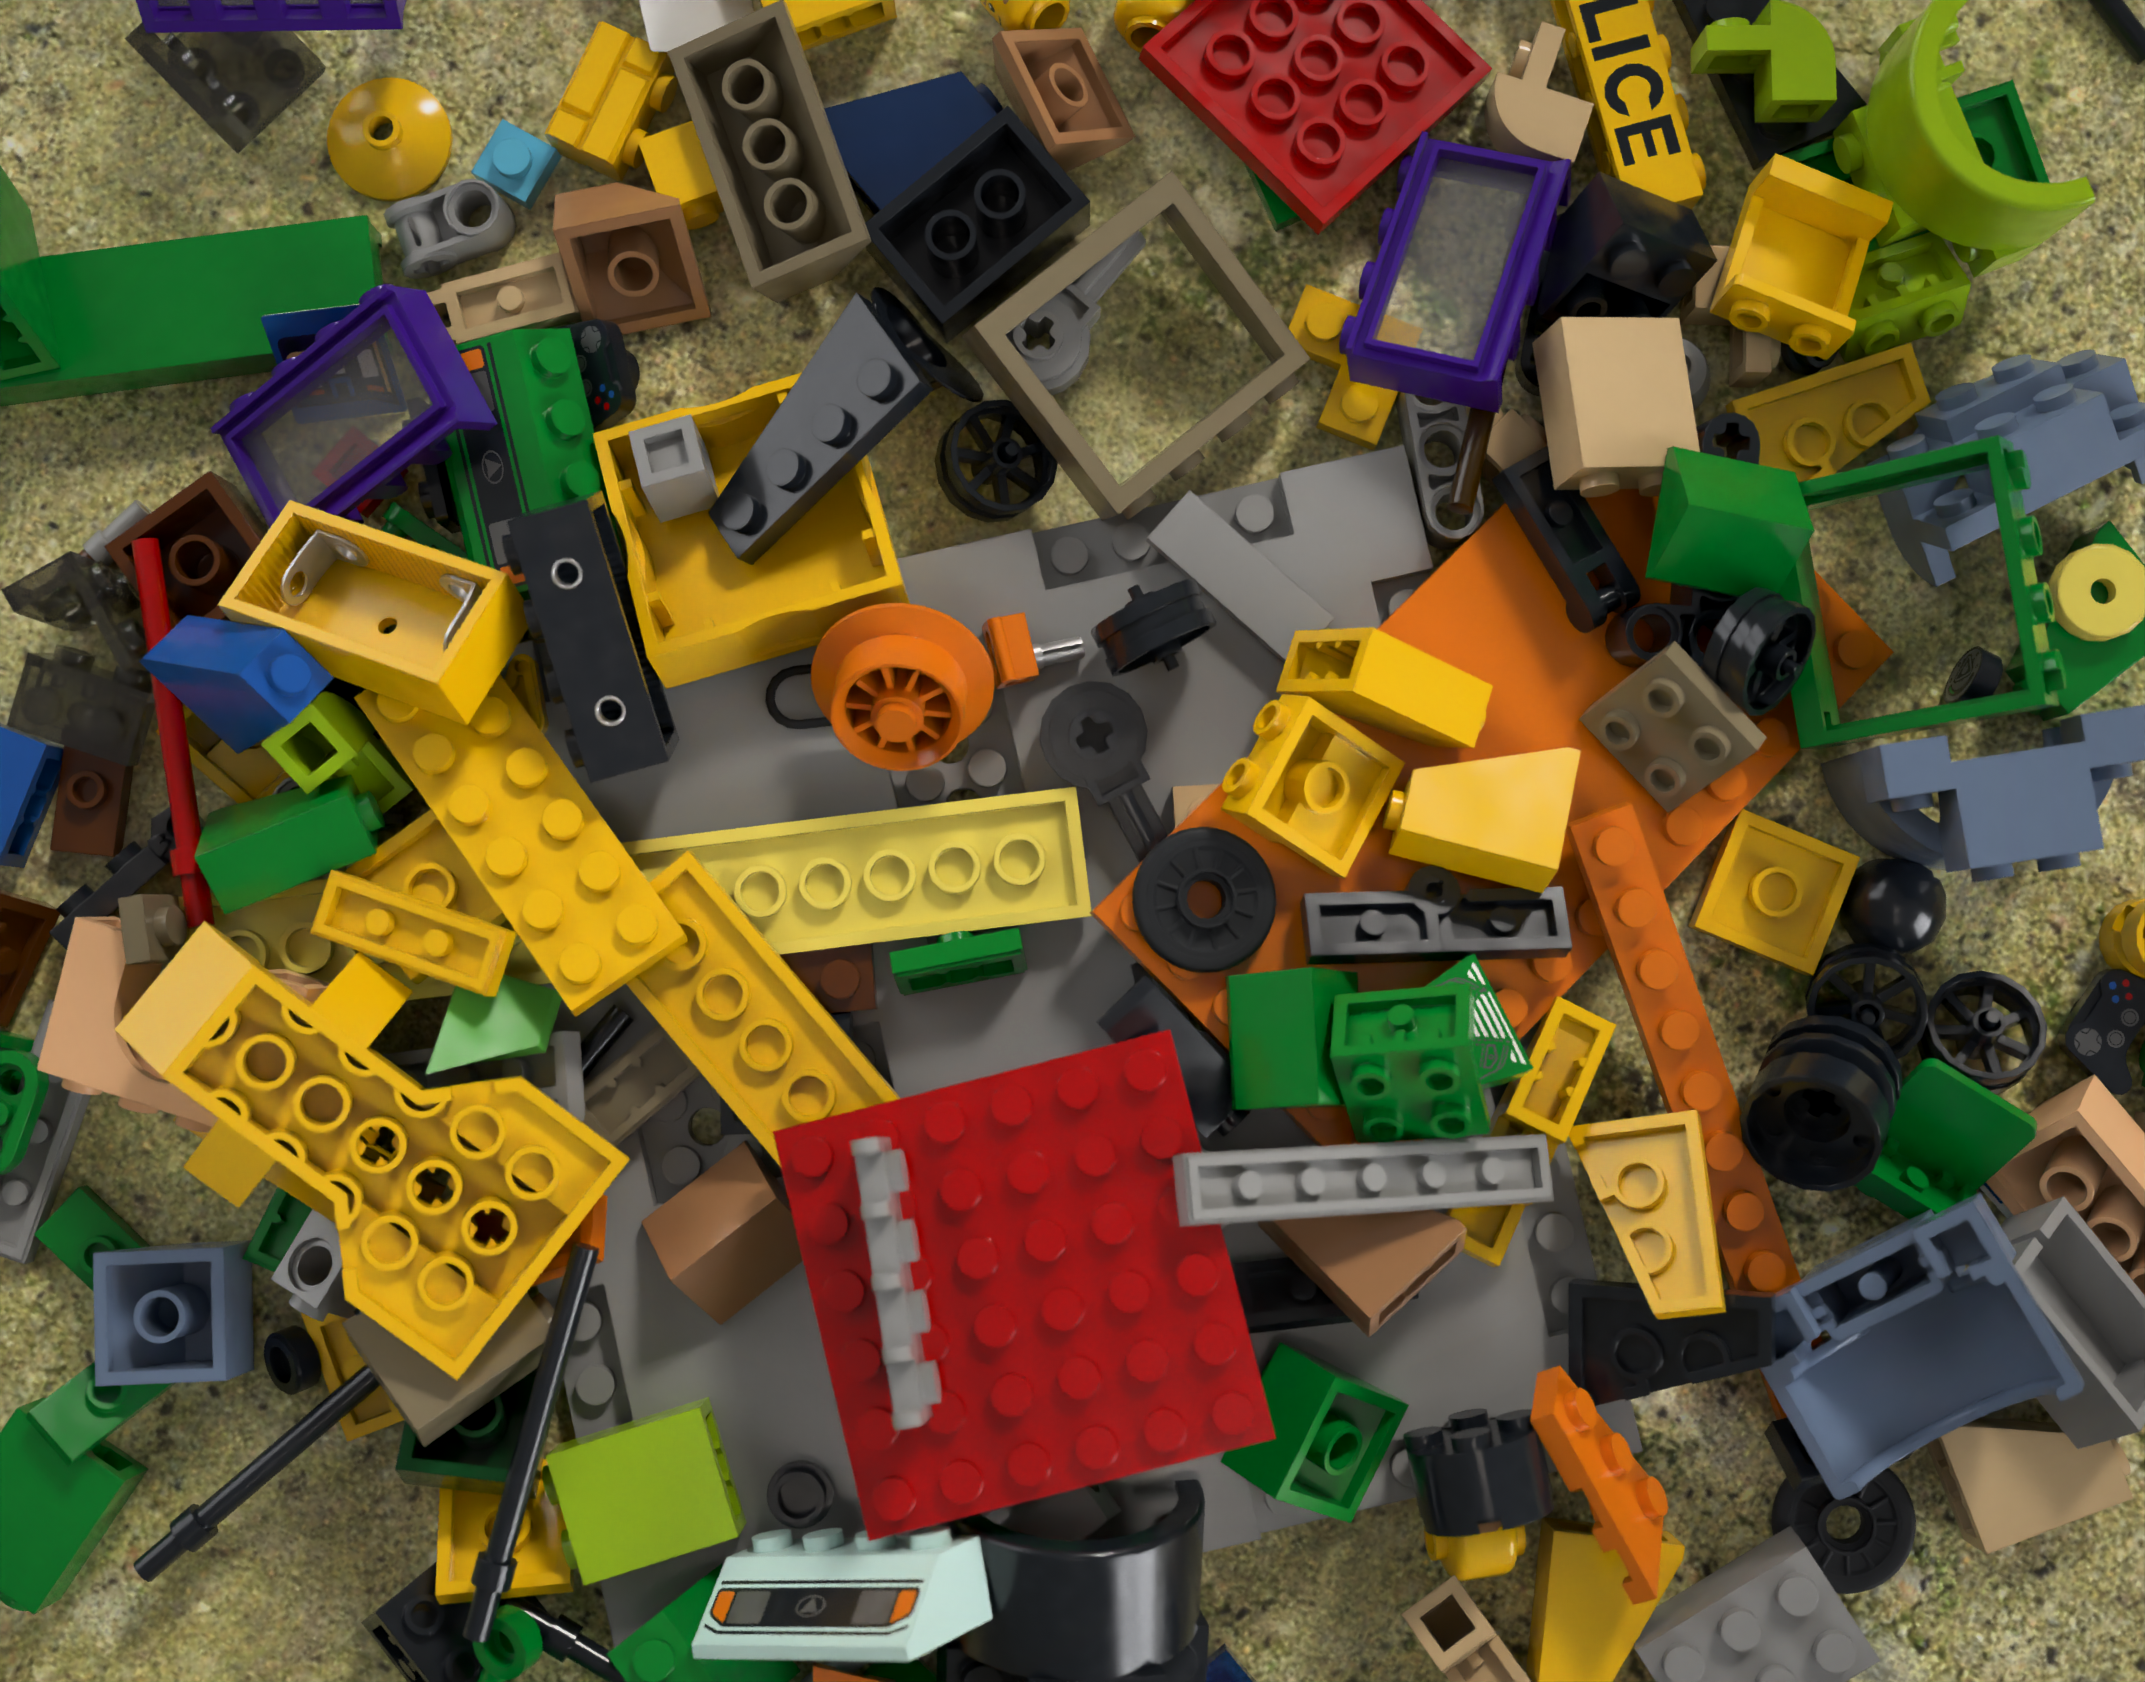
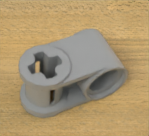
M477 179L462 180L457 184L424 196L401 200L391 205L384 212L388 227L396 230L405 256L401 262L405 277L412 279L439 275L460 263L499 251L509 244L516 230L515 215L509 205L491 186ZM490 205L492 210L487 221L478 227H469L470 216L474 210L481 206Z

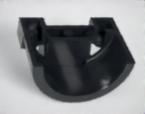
M1196 1479L1175 1481L1178 1501L1173 1511L1165 1519L1137 1533L1110 1539L1068 1541L1031 1536L994 1523L981 1513L940 1523V1525L950 1527L951 1536L980 1535L993 1619L937 1647L936 1682H1206L1209 1625L1200 1610L1205 1497L1200 1482Z

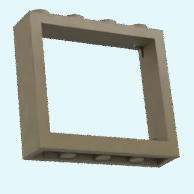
M1173 171L1156 182L962 336L1102 521L1118 515L1120 512L1128 520L1142 511L1157 498L1151 487L1167 474L1174 481H1177L1194 469L1205 459L1199 450L1204 444L1216 435L1223 443L1242 430L1253 420L1246 410L1262 397L1271 404L1285 395L1299 383V379L1293 372L1311 359ZM1161 213L1271 363L1119 485L1006 337V334Z

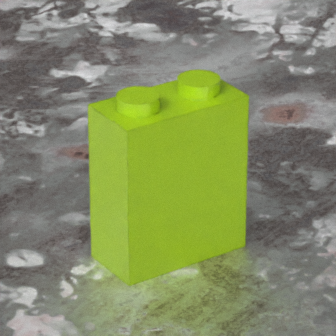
M709 1397L560 1443L546 1455L548 1465L542 1469L545 1492L552 1505L560 1504L567 1527L561 1533L564 1556L572 1570L579 1568L584 1586L737 1538L747 1524Z

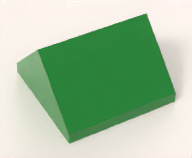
M1674 446L1667 448L1645 578L1740 597L1755 587L1768 588L1778 593L1814 532L1795 472Z
M1308 967L1226 977L1233 1111L1346 1107L1330 1058L1335 995L1358 993L1357 972Z

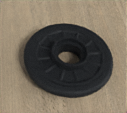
M1189 828L1164 838L1144 858L1136 874L1133 886L1134 916L1145 941L1165 961L1192 972H1219L1230 969L1247 960L1265 941L1275 916V885L1265 861L1245 840L1235 834L1217 828ZM1195 882H1210L1220 891L1222 904L1218 914L1209 919L1200 918L1190 910L1187 894L1191 885Z
M1886 1468L1869 1481L1860 1492L1842 1500H1837L1832 1496L1826 1483L1794 1492L1786 1477L1774 1499L1771 1526L1774 1536L1791 1525L1835 1592L1838 1594H1852L1868 1591L1883 1584L1903 1566L1914 1543L1916 1517L1914 1506L1906 1487L1891 1469ZM1846 1505L1856 1508L1860 1514L1861 1521L1857 1532L1846 1539H1837L1830 1536L1827 1531L1826 1521L1831 1511L1839 1506Z

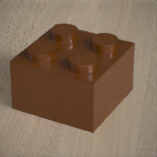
M209 471L104 547L139 594L131 542L141 538L159 539L171 627L173 629L187 615L230 621L218 606V603L268 530L238 488L212 471Z

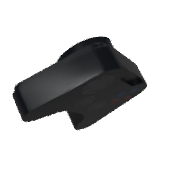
M593 319L555 327L570 328L594 433L611 428L635 408L637 401L635 390L640 378L638 362L634 355L626 350L619 326L612 321Z
M2105 969L2100 971L2093 978L2082 997L2073 1005L2068 1018L2057 1035V1043L2060 1049L2088 1077L2095 1074L2109 1092L2114 1095H2123L2132 1086V1078L2126 1064V1053L2134 1038L2145 1024V979L2122 969Z

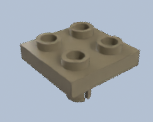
M1676 641L1672 642L1594 702L1579 718L1589 731L1668 813L1758 751L1767 738Z

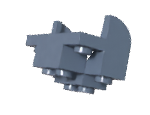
M2095 350L2078 351L2061 358L2057 362L2032 359L2029 354L2017 355L1992 367L1993 375L1974 383L1957 384L1939 392L1935 396V404L1915 413L1919 426L1913 435L1891 443L1886 448L1887 455L1867 464V466L2000 435L2013 443L2014 451L2023 449L2028 461L2031 488L2021 490L2026 515L2122 466L2131 470L2136 483L2144 484L2145 403L2138 401L2125 358L2096 354ZM1989 469L1965 474L1969 488L1953 491L1959 476L1878 494L1890 532L1902 556L1922 579L1935 587L1956 578L1948 550L1954 551L2000 528Z

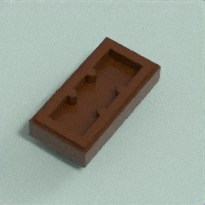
M67 724L50 850L115 857L123 850L138 733Z

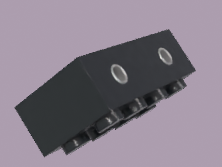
M602 490L526 511L507 521L510 534L502 536L504 553L514 575L524 574L531 600L523 602L525 618L534 640L543 638L545 640L552 664L544 666L545 679L554 703L556 705L565 703L573 728L565 730V740L575 768L585 766L590 783L668 762L679 741V736L662 682L647 659L627 577V569Z

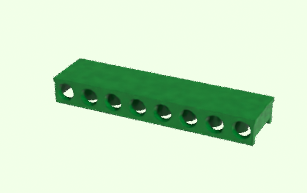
M367 215L42 256L40 261L60 355V368L1 380L0 407L272 372L277 363L261 317L270 314L359 304V299L365 292L383 284L379 247H383L382 236L370 223V218ZM388 332L386 336L393 356H395L394 343L390 341Z

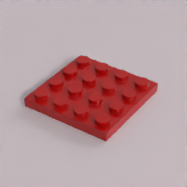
M1195 0L1143 45L1139 60L1317 235L1418 143L1422 131L1428 133L1432 131L1484 83L1492 70L1422 0Z

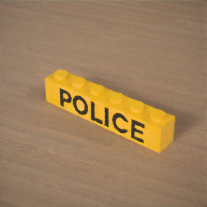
M1550 0L1557 26L1566 29L1562 45L1577 97L1594 104L1586 129L1598 171L1693 209L1704 195L1702 190L1706 187V173L1700 155L1698 153H1691L1685 132L1689 126L1688 109L1683 96L1680 93L1674 94L1668 73L1672 66L1670 46L1664 34L1657 35L1651 14L1654 11L1655 0Z

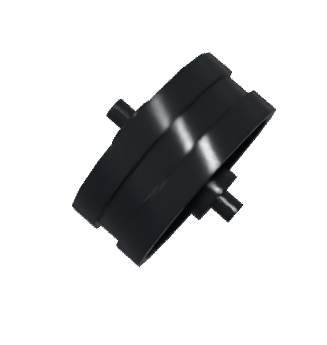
M1006 399L983 401L963 413L960 418L950 424L940 438L935 456L938 483L949 502L966 516L987 523L1009 521L1042 500L1054 483L1058 462L1013 403ZM981 419H990L1001 423L995 443L982 425ZM964 427L967 428L980 451L957 447L960 431ZM1012 431L1020 435L1027 446L1020 447L1018 442L1011 439ZM1032 457L1035 470L1034 478L1017 467L1021 460ZM959 462L971 464L973 478L969 482H967L961 472ZM1006 478L1028 492V497L1019 503L1010 504ZM981 484H992L995 502L985 499L975 490Z
M1186 579L1155 592L1151 591L1143 594L1139 584L1127 590L1132 600L1124 608L1098 623L1091 629V635L1097 647L1102 648L1107 658L1105 663L1112 677L1132 672L1150 663L1155 665L1160 662L1164 663L1169 672L1180 666L1175 655L1183 650L1182 647L1207 633L1217 622L1210 608H1205L1200 598L1202 593L1195 579Z
M1755 587L1741 595L1718 623L1706 648L1702 670L1742 712L1750 716L1763 715L1775 708L1786 697L1802 674L1812 652L1815 639V615L1808 607L1796 601H1786L1777 592L1768 588Z
M1873 943L1849 944L1825 955L1818 963L1814 975L1809 977L1805 989L1807 1017L1812 1015L1835 1016L1850 1014L1849 1020L1867 1026L1883 1040H1885L1880 1025L1884 1018L1907 1024L1897 1036L1885 1040L1897 1059L1906 1056L1921 1040L1928 1021L1926 994L1923 983L1913 965L1894 949ZM1864 964L1863 979L1853 984L1838 972L1850 965ZM1876 964L1893 968L1901 974V976L1881 988L1874 984ZM1827 980L1846 995L1848 999L1816 1003L1818 992ZM1907 988H1913L1915 994L1914 1012L1884 1003Z
M1975 971L1958 974L1939 987L1927 1006L1928 1021L1922 1038L1917 1043L1922 1061L1928 1058L1938 1059L1994 1094H1999L2021 1082L2027 1072L2034 1066L2045 1048L2047 1024L2041 1006L2024 986L2005 975ZM1958 996H1978L1977 1011L1973 1014L1958 999ZM1992 1001L2006 1008L2010 1014L2004 1016L1998 1009L1991 1007ZM1942 1004L1961 1025L1934 1024L1938 1006ZM2020 1024L2027 1045L2002 1035L2003 1031ZM1940 1040H1956V1047L1959 1053L1955 1058L1950 1055ZM1995 1049L2023 1062L2011 1071L2002 1072ZM1967 1059H1982L1986 1072L1971 1069L1964 1065V1062Z

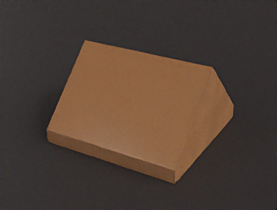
M1082 27L999 31L992 38L995 73L1017 117L1065 173L1128 144L1136 137Z
M747 1141L742 1142L641 1221L669 1280L719 1325L726 1322L803 1261L788 1195Z

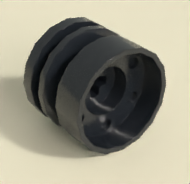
M1812 1015L1789 1022L1772 1037L1740 1116L1742 1140L1755 1162L1778 1180L1804 1190L1828 1192L1854 1186L1873 1172L1882 1152L1890 1128V1122L1903 1089L1901 1064L1889 1044L1870 1028L1841 1016Z

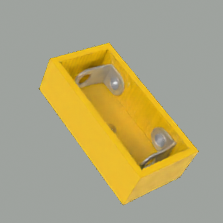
M291 500L288 501L218 603V606L232 622L284 629L335 678L464 725H468L528 629L523 608L524 600L507 573ZM397 625L393 632L383 634L388 626Z

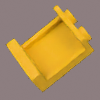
M1775 153L1748 187L1709 313L1729 320L1732 325L1743 331L1758 332L1788 344L1799 354L1817 356L1828 360L1854 333L1857 322L1855 319L1848 317L1869 243L1888 223L1894 202Z

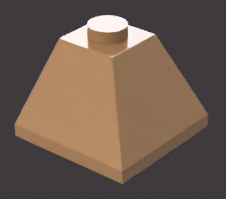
M619 182L555 195L553 233L582 322L593 319L612 321L619 326L622 335L711 317L710 305L679 198Z

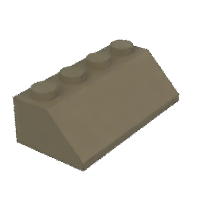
M779 0L668 51L751 287L776 303L833 280L871 242L788 6L784 0Z

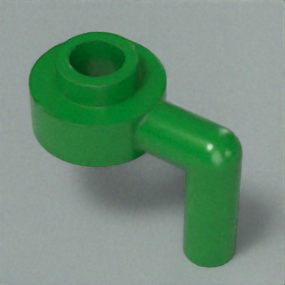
M504 1605L498 1608L489 1641H472L474 1652L483 1666L477 1682H506V1680H513L540 1659L543 1648L542 1637L538 1624L533 1617L516 1606Z

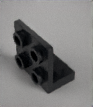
M436 1562L361 1622L407 1682H477L483 1666L474 1652L472 1641L462 1635L471 1602L439 1604L435 1596ZM536 1596L522 1597L547 1612ZM508 1598L500 1599L498 1608L504 1606Z

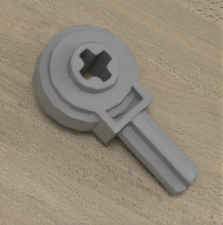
M1140 231L1133 234L1006 334V337L1050 395L1065 391L1079 380L1089 360L1091 341L1089 330L1101 317V307L1097 302L1145 247L1146 239ZM1045 333L1049 334L1050 348L1048 350L1042 345H1037L1032 351L1028 349L1027 336L1029 334L1037 339Z

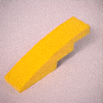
M1556 996L1525 1051L1533 1069L1523 1077L1509 1082L1490 1119V1132L1482 1137L1546 1134L1549 1163H1551L1558 1145L1565 1143L1616 1028V1024ZM1533 1203L1448 1209L1445 1215L1458 1219L1467 1228L1464 1250L1462 1252L1494 1268L1500 1266L1525 1207Z

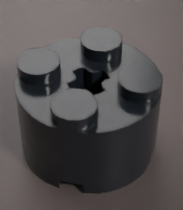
M1486 1409L1460 1411L1448 1416L1449 1428L1424 1427L1411 1430L1403 1435L1420 1517L1423 1519L1424 1528L1428 1534L1443 1537L1479 1535L1478 1524L1501 1520L1502 1529L1506 1530L1534 1522L1553 1511V1490L1543 1444L1530 1422L1532 1409L1507 1412L1493 1420H1489Z

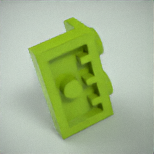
M1929 232L1866 254L1848 317L1855 319L1857 322L1853 335L1839 348V353L1844 362H1851L1926 336L1936 337L1942 335L1962 322L1972 283L1942 237Z

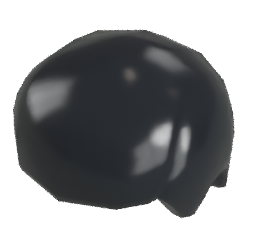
M1879 858L1870 860L1855 870L1839 910V919L1856 944L1873 943L1892 948L1899 954H1912L1935 941L1946 919V892L1940 879L1934 877L1933 872L1921 864L1905 859Z

